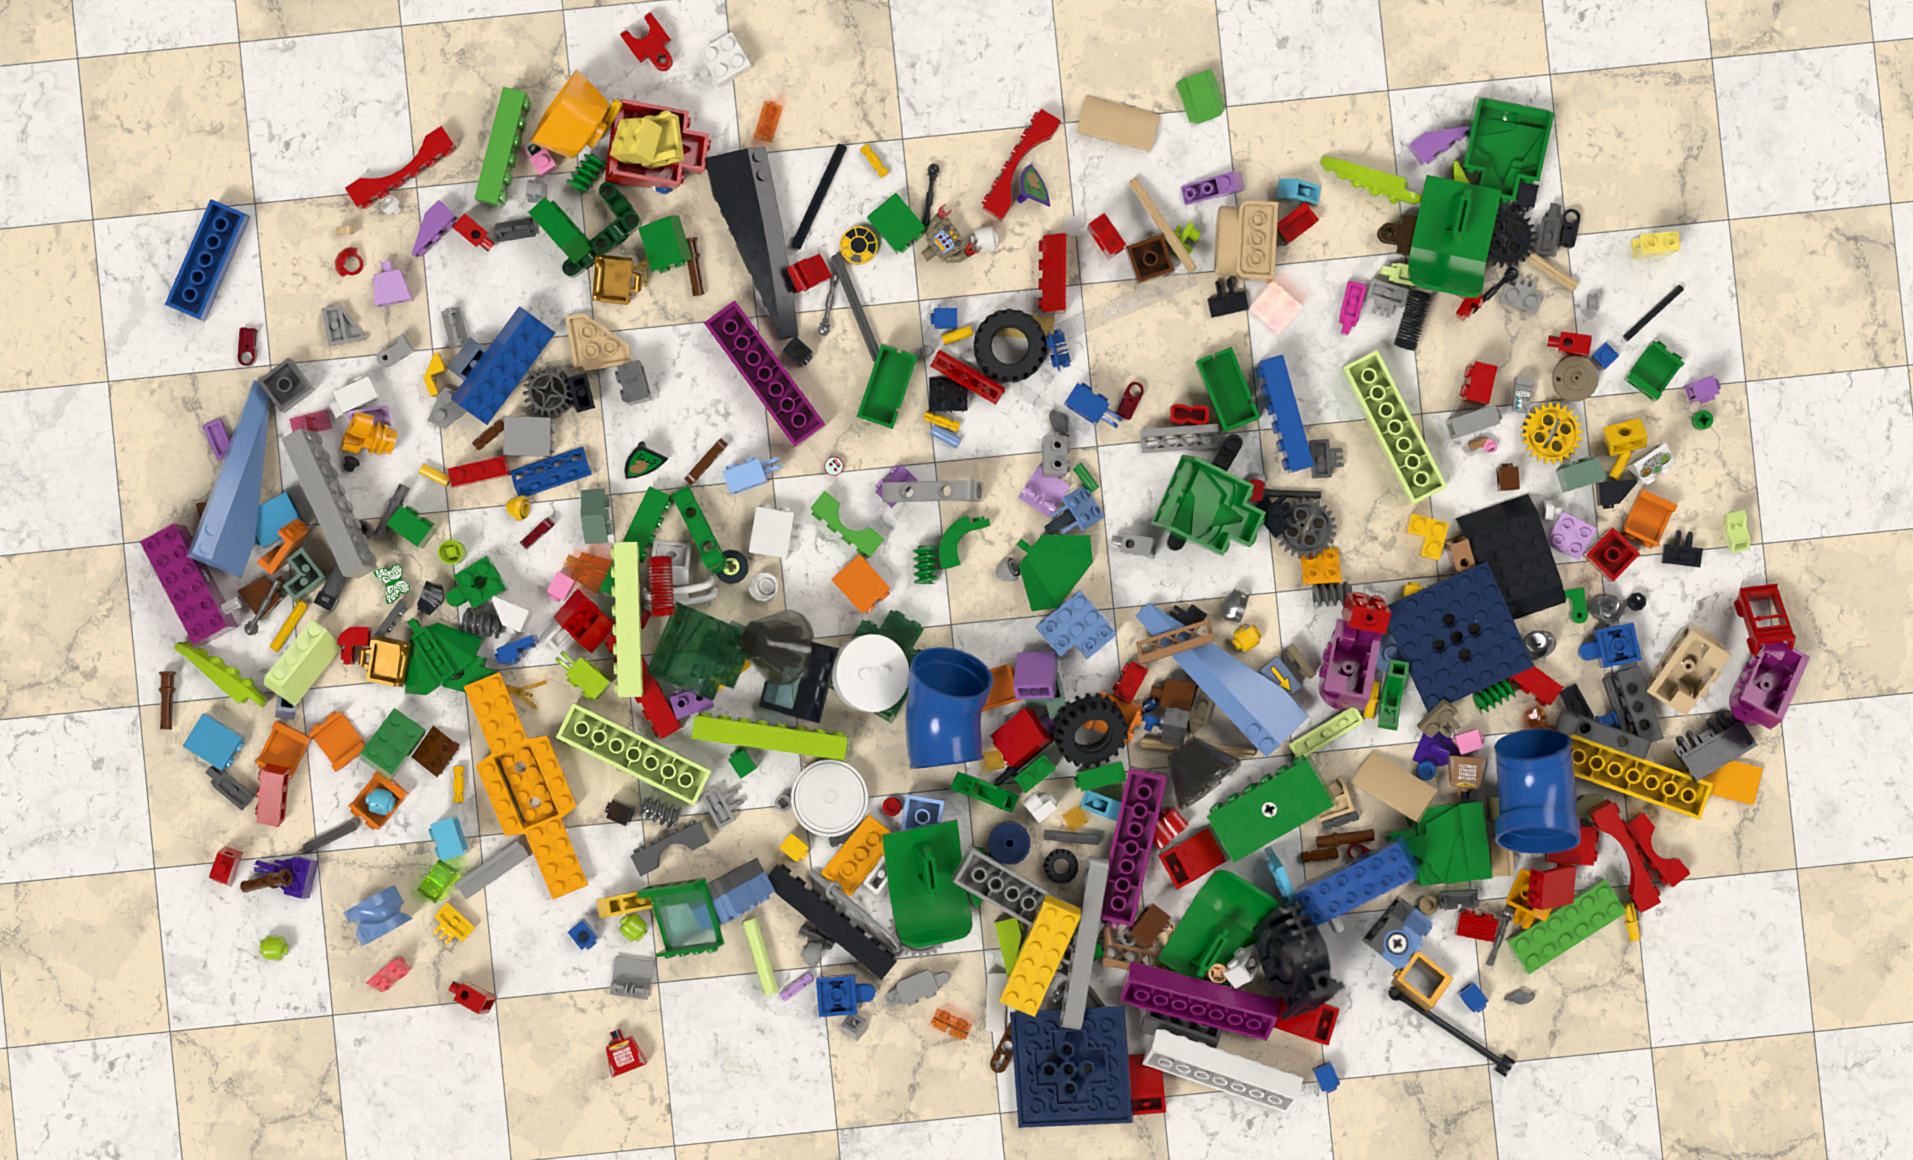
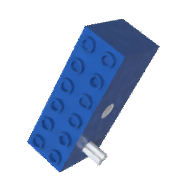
M1400 835L1299 885L1294 895L1297 901H1301V904L1306 903L1307 908L1303 910L1304 915L1310 914L1312 917L1310 920L1316 926L1328 921L1334 934L1345 929L1338 917L1339 915L1415 879L1420 868L1403 835Z

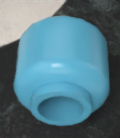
M375 788L372 793H368L366 798V804H369V811L381 815H387L389 812H392L396 802V798L393 797L391 791L381 788Z

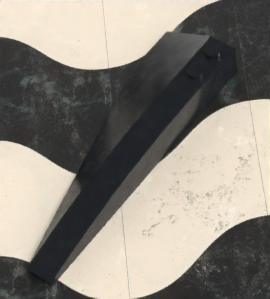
M766 146L746 148L706 157L705 162L713 198L720 207V213L727 222L728 230L731 236L733 235L736 247L748 273L751 274L754 280L756 290L759 291L762 297V303L769 312V318L779 339L798 337L791 277L787 271L789 267L788 256Z

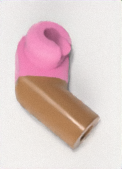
M1485 436L1468 442L1471 451L1482 448L1489 453H1494L1497 450L1496 442Z
M1105 921L1102 929L1104 946L1114 945L1111 929L1118 928L1116 922Z

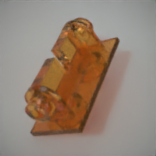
M764 101L754 138L770 143L773 142L783 106L777 105V103L772 101Z
M1536 705L1533 711L1530 709L1525 712V718L1531 729L1538 726L1539 728L1555 730L1552 725H1549L1547 714L1543 708L1540 709L1539 705Z
M938 1008L930 1023L934 1028L946 1032L948 1027L951 1028L949 1035L959 1040L966 1039L972 1026L965 1019L957 1018L948 1011Z

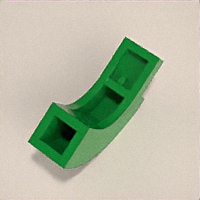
M965 516L949 526L941 539L939 547V559L942 570L961 565L957 552L960 539L970 531L990 527L989 518L985 519L984 516L973 518L974 522L970 523L969 516Z
M1391 659L1389 661L1379 702L1378 728L1394 731L1398 729L1401 699L1408 679V662Z
M957 771L950 788L1010 813H1013L1020 796Z

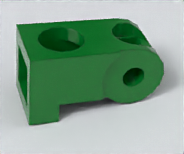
M1584 587L1564 590L1565 598L1569 599V619L1573 623H1584L1588 618Z

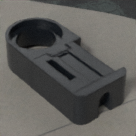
M1568 209L1563 213V223L1558 244L1560 247L1571 249L1575 246L1580 223V213L1575 209ZM1568 213L1575 214L1576 221L1574 223L1567 222L1566 215Z

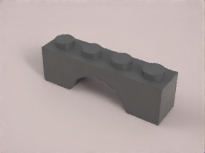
M693 820L685 824L686 828L681 831L677 828L668 832L669 837L663 840L661 837L650 841L651 846L644 848L642 845L634 849V854L630 857L640 877L659 868L660 855L671 844H682L693 851L711 842L702 822L696 823Z

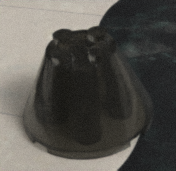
M782 610L759 620L750 621L743 630L742 635L738 638L737 644L745 658L765 681L776 686L790 685L802 677L812 660L814 650H811L814 633L810 622L803 614L794 610Z
M1195 735L1185 741L1186 744L1182 748L1180 746L1174 748L1167 757V762L1179 809L1183 810V805H1186L1188 808L1222 784V779L1228 775L1231 776L1241 766L1242 762L1215 746L1196 738Z

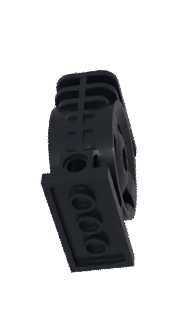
M1301 901L1291 904L1290 908L1287 909L1284 907L1275 909L1274 913L1266 916L1267 919L1259 922L1260 925L1253 927V931L1250 933L1251 937L1258 936L1255 947L1258 948L1260 964L1268 982L1283 997L1287 1009L1280 1014L1283 1021L1318 1009L1345 989L1343 981L1334 984L1332 980L1328 950L1319 929L1310 920L1312 918L1311 915H1299V913L1307 908L1306 903L1301 904Z

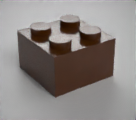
M1163 234L1126 246L1125 248L1137 285L1172 274L1175 271Z
M1154 903L1149 904L1136 919L1133 927L1129 928L1125 936L1141 949L1154 947L1159 940L1157 936L1168 929L1171 924L1169 920L1172 917Z

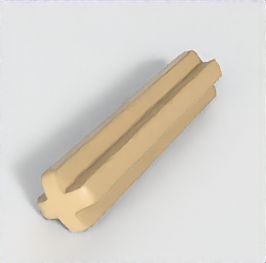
M1533 252L1528 257L1527 261L1569 290L1574 291L1579 283L1536 253Z

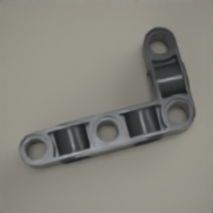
M1561 709L1555 725L1556 731L1569 736L1577 735L1644 760L1652 741L1565 709ZM1582 723L1590 724L1588 732L1580 731L1579 728ZM1619 736L1627 738L1625 745L1619 746L1616 743Z

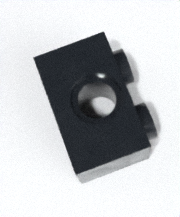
M583 366L564 371L566 382L569 385L568 389L571 390L569 394L572 396L571 402L575 411L579 413L595 408L587 372Z

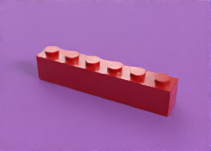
M613 634L606 637L607 642L605 646L609 653L613 652V644L617 643L616 636H613ZM642 654L643 697L634 698L638 704L641 703L644 707L642 713L647 721L651 720L653 724L651 729L656 737L660 736L663 739L683 727L679 720L676 719L670 703Z

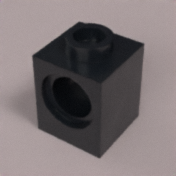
M1520 181L1516 200L1513 201V207L1519 208L1518 211L1528 212L1534 209L1539 185Z
M796 336L783 349L800 367L803 364L806 366L813 359L811 356L813 351ZM799 347L805 350L804 356L800 358L794 355L795 349Z

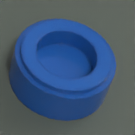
M1424 760L1417 765L1416 772L1421 779L1430 780L1436 774V767L1432 762Z

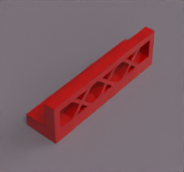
M938 350L930 367L995 405L1006 389L942 350Z

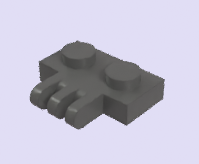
M1329 439L1309 440L1310 452L1314 466L1311 467L1312 479L1331 478V468L1344 467V463H1336V460L1343 459V455H1335V452H1343V448H1330Z

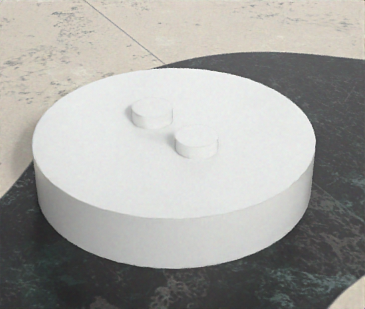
M861 635L850 639L839 649L833 667L832 682L839 698L849 707L861 712H879L895 705L905 693L909 665L901 648L891 639L881 635Z
M821 760L806 767L796 778L791 792L792 809L797 820L811 833L822 837H838L852 831L864 818L868 807L867 787L861 775L847 763L838 760Z

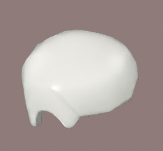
M770 573L756 575L752 578L749 586L751 596L758 601L764 602L772 600L779 590L777 578Z

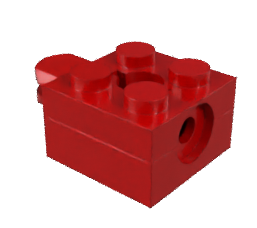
M1347 592L1341 614L1349 628L1386 634L1391 611L1381 596L1372 595L1370 597L1368 594L1361 592Z

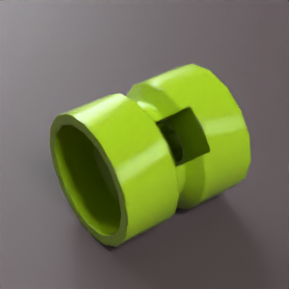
M446 540L442 542L438 549L440 560L449 565L462 563L467 555L465 546L456 540Z

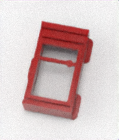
M1778 584L1739 588L1734 606L1737 615L1741 618L1743 617L1749 635L1746 642L1750 654L1754 656L1759 654L1761 644L1785 641L1789 650H1793L1796 636L1792 631L1778 590ZM1772 599L1777 615L1754 617L1749 601ZM1778 618L1780 625L1757 627L1756 621Z

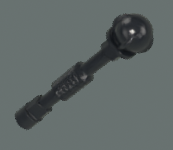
M934 163L928 166L927 173L929 176L928 192H926V209L922 224L929 226L930 208L933 204L934 196L933 187L940 170L939 166Z
M1514 267L1507 268L1502 280L1483 295V303L1486 300L1489 301L1505 283L1517 279L1519 276L1518 270ZM1473 306L1474 311L1472 314H1475L1479 308Z

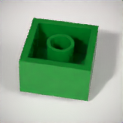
M408 505L406 507L399 506L387 525L416 547L424 548L437 531L433 527L435 524L426 517L420 518L418 516L419 512Z

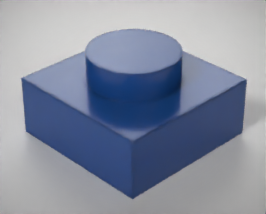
M1607 342L1591 355L1604 370L1619 357Z

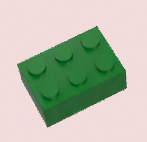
M544 197L528 212L574 264L592 249L587 244L590 240L554 200L549 202Z
M394 708L360 752L359 759L391 781L425 736L426 729Z

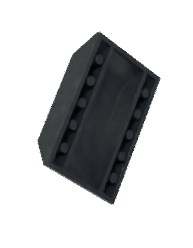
M1529 494L1455 518L1460 534L1469 541L1475 565L1487 561L1513 620L1565 603L1563 584L1538 511Z

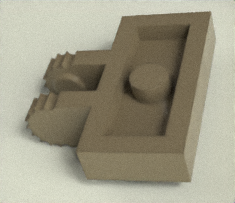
M1442 699L1417 724V727L1431 738L1438 731L1447 738H1450L1452 734L1444 725L1448 723L1456 730L1460 728L1458 722L1453 719L1458 710L1445 699Z

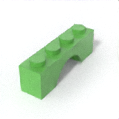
M824 491L810 508L813 510L811 515L819 521L824 519L828 523L827 528L834 533L836 531L840 532L843 535L841 539L848 545H851V543L858 547L856 551L864 558L866 555L871 557L885 539L870 527L861 531H853L846 528L841 523L838 515L840 503Z

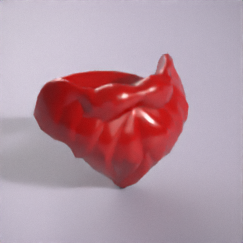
M347 247L340 251L334 262L336 271L342 277L357 275L364 266L362 257L357 254V248ZM348 256L356 257L359 260L360 265L356 271H348L343 266Z

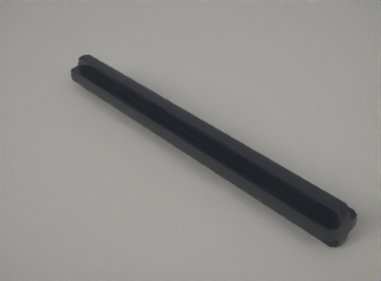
M838 143L791 243V246L800 250L847 150L845 145Z

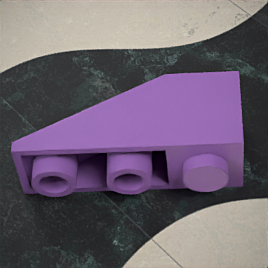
M1465 126L1426 132L1410 143L1408 148L1421 165L1425 162L1428 165L1437 158L1435 154L1439 151L1444 153L1452 147L1450 143L1454 140L1459 142L1467 136L1466 132L1470 128Z
M1232 171L1182 186L1181 190L1185 205H1190L1245 191L1241 172Z
M440 200L425 212L412 251V255L416 258L424 256L429 250L428 247L432 243L436 244L443 237L441 234L446 229L449 231L456 224L455 220L457 217Z

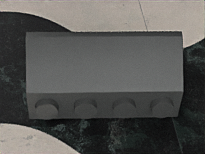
M1145 1010L1140 1032L1152 1036L1157 1029L1167 1030L1170 1034L1185 1036L1188 1040L1202 1042L1212 1048H1217L1222 1031L1219 1028Z

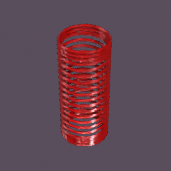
M649 557L647 564H649L648 568L651 569L648 571L652 572L648 574L651 575L649 578H654L649 579L651 582L649 585H653L649 587L651 588L649 591L652 592L650 595H653L650 597L652 599L650 602H654L650 604L652 606L651 616L674 615L675 601L673 599L675 597H673L672 557Z

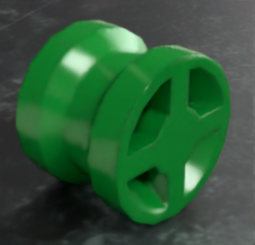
M1707 410L1696 412L1691 418L1692 426L1697 430L1709 428L1713 424L1712 414Z

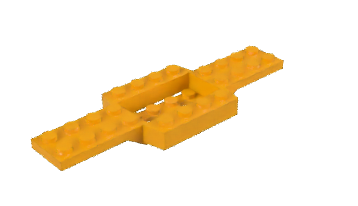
M501 672L464 686L491 751V754L479 762L476 768L504 835H526L552 900L588 886L589 883L562 818L578 805L549 735L528 737ZM496 759L500 760L501 765L504 769L506 777L509 781L511 789L514 793L516 801L524 817V825ZM522 761L525 763L526 769L524 772L516 771L515 764ZM532 797L540 799L541 804L539 807L534 808L530 805Z

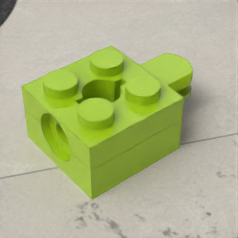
M562 650L560 654L573 665L572 667L558 656L555 659L568 671L565 674L568 677L567 681L572 686H579L583 689L581 693L589 700L599 699L613 683L609 677L585 657H580L575 661Z

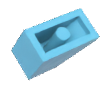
M1279 179L1276 198L1318 205L1321 186L1300 179Z
M1086 790L1079 807L1117 821L1122 802Z

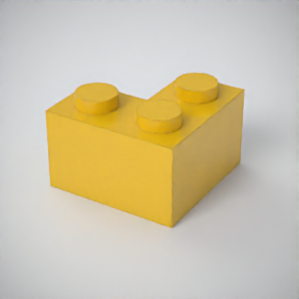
M1412 513L1409 514L1404 533L1423 538L1418 554L1419 557L1439 561L1449 523Z

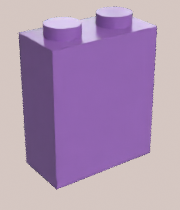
M1055 651L1017 653L1013 684L1016 699L1054 698L1058 669Z

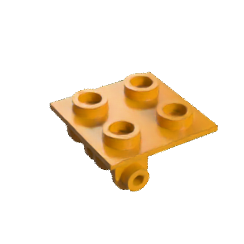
M1323 548V555L1316 552V558H1314L1312 554H1309L1308 560H1306L1305 555H1302L1303 585L1342 582L1338 548H1329V550Z

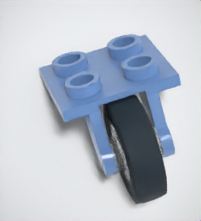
M1083 485L1062 498L1065 506L1050 515L1053 521L1045 525V530L1049 535L1060 530L1063 535L1078 525L1081 531L1105 516L1092 497L1091 492ZM1068 508L1070 509V510L1067 511L1066 513H1064V514L1062 513V512L1065 511L1066 509H1068ZM1075 519L1077 520V521L1074 522L1073 524L1069 525V523L1072 522L1073 520H1075Z

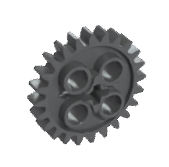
M1303 497L1302 502L1299 503L1296 498L1295 505L1290 503L1289 508L1293 507L1295 511L1285 519L1290 527L1280 534L1276 540L1282 539L1279 546H1286L1284 549L1285 553L1291 550V557L1297 553L1298 559L1305 555L1306 560H1308L1309 554L1316 558V552L1323 555V548L1326 550L1330 548L1327 543H1334V540L1330 537L1336 536V533L1332 530L1336 529L1337 525L1331 524L1335 521V517H1329L1332 514V510L1326 512V504L1320 507V500L1314 504L1313 498L1306 502L1305 497ZM1304 512L1307 517L1304 520H1299L1296 514ZM1313 513L1314 517L1309 524V530L1305 531L1301 542L1298 544L1297 540L1302 534V527L1306 526L1310 515ZM1316 520H1320L1324 523V526L1318 529L1314 527L1313 523ZM1293 528L1298 531V534L1295 537H1291L1287 534V531ZM1307 537H1312L1315 539V543L1307 545L1304 540Z

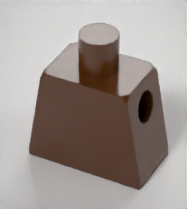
M281 575L276 579L281 582V585L276 589L271 598L272 601L259 620L266 619L284 599L280 590L284 588L283 585L287 582ZM264 576L238 590L255 615L258 613L259 606L264 597H267L273 586V582L268 576Z
M1164 680L1163 687L1151 686L1149 696L1160 698V707L1165 709L1179 708L1180 710L1188 711L1190 714L1196 682Z

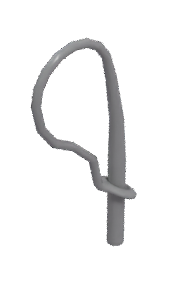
M814 870L809 873L813 880L826 889V896L829 899H839L881 943L894 952L900 951L897 941L876 920L842 892V886L839 882L833 881L830 883ZM866 920L869 921L872 925H874L877 929H879L882 933H884L892 941L895 947L891 946L883 938H881L870 927Z

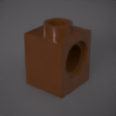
M1513 463L1501 464L1500 468H1496L1498 491L1520 489L1518 466L1513 467Z

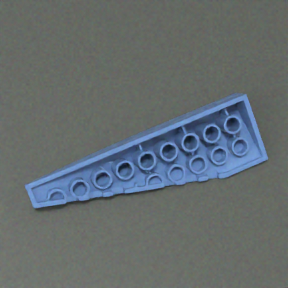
M253 380L187 554L190 558L242 578L255 543L271 401L265 390L255 380Z
M1150 602L1135 615L1153 636L1185 627L1184 624L1178 622ZM1185 631L1181 632L1177 640L1180 642L1188 641L1191 634ZM1165 637L1162 638L1160 644L1166 648L1171 646L1173 640ZM1213 643L1172 655L1175 661L1266 758L1309 717L1282 687Z

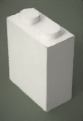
M761 504V507H756L749 552L788 559L795 513H792L790 508L780 507V510H774L772 505Z

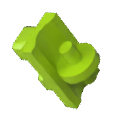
M1190 221L1182 235L1180 234L1181 226L1177 225L1175 230H1173L1188 254H1190L1193 248L1184 244L1186 238L1197 242L1201 235V232L1193 227L1194 224Z

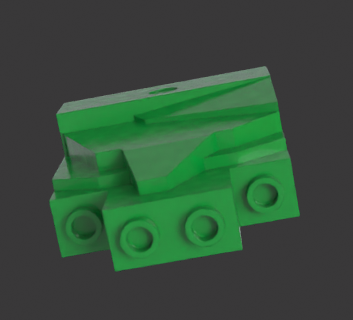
M1475 96L1468 125L1470 129L1467 131L1465 141L1466 146L1462 166L1466 168V171L1477 173L1480 170L1477 185L1502 190L1501 202L1510 203V200L1515 201L1520 178L1523 179L1522 182L1534 184V181H1540L1555 113L1547 109Z
M1181 455L1151 525L1188 543L1223 556L1229 549L1230 540L1245 547H1251L1255 543L1258 529L1265 521L1264 516L1266 512L1247 503L1253 495V484L1196 456Z
M1471 800L1429 806L1419 824L1406 817L1407 825H1410L1411 828L1391 830L1385 836L1386 842L1403 835L1420 868L1417 877L1414 879L1415 882H1418L1419 886L1493 878L1482 801Z

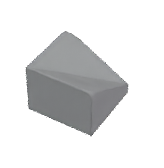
M853 1014L848 1015L840 1027L843 1034L858 1041L868 1029V1023L866 1019Z

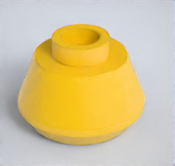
M521 495L511 498L506 504L508 515L517 521L526 519L530 512V501L527 497Z

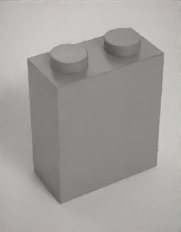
M1493 405L1446 421L1451 440L1500 424L1502 414L1500 409H1496V406Z
M504 417L503 455L552 457V453H555V441H552V434L556 432V423L553 422L552 418Z

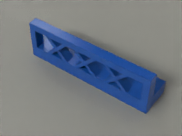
M583 446L511 470L513 485L518 496L523 495L526 497L592 475ZM581 454L582 458L572 460L574 456ZM562 461L561 465L553 466L556 462ZM538 468H544L541 472H535ZM523 473L526 474L525 477L520 479H517L516 477L517 475Z

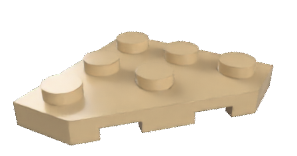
M582 313L565 316L574 368L583 366L585 371L588 372L632 362L629 344L588 315Z

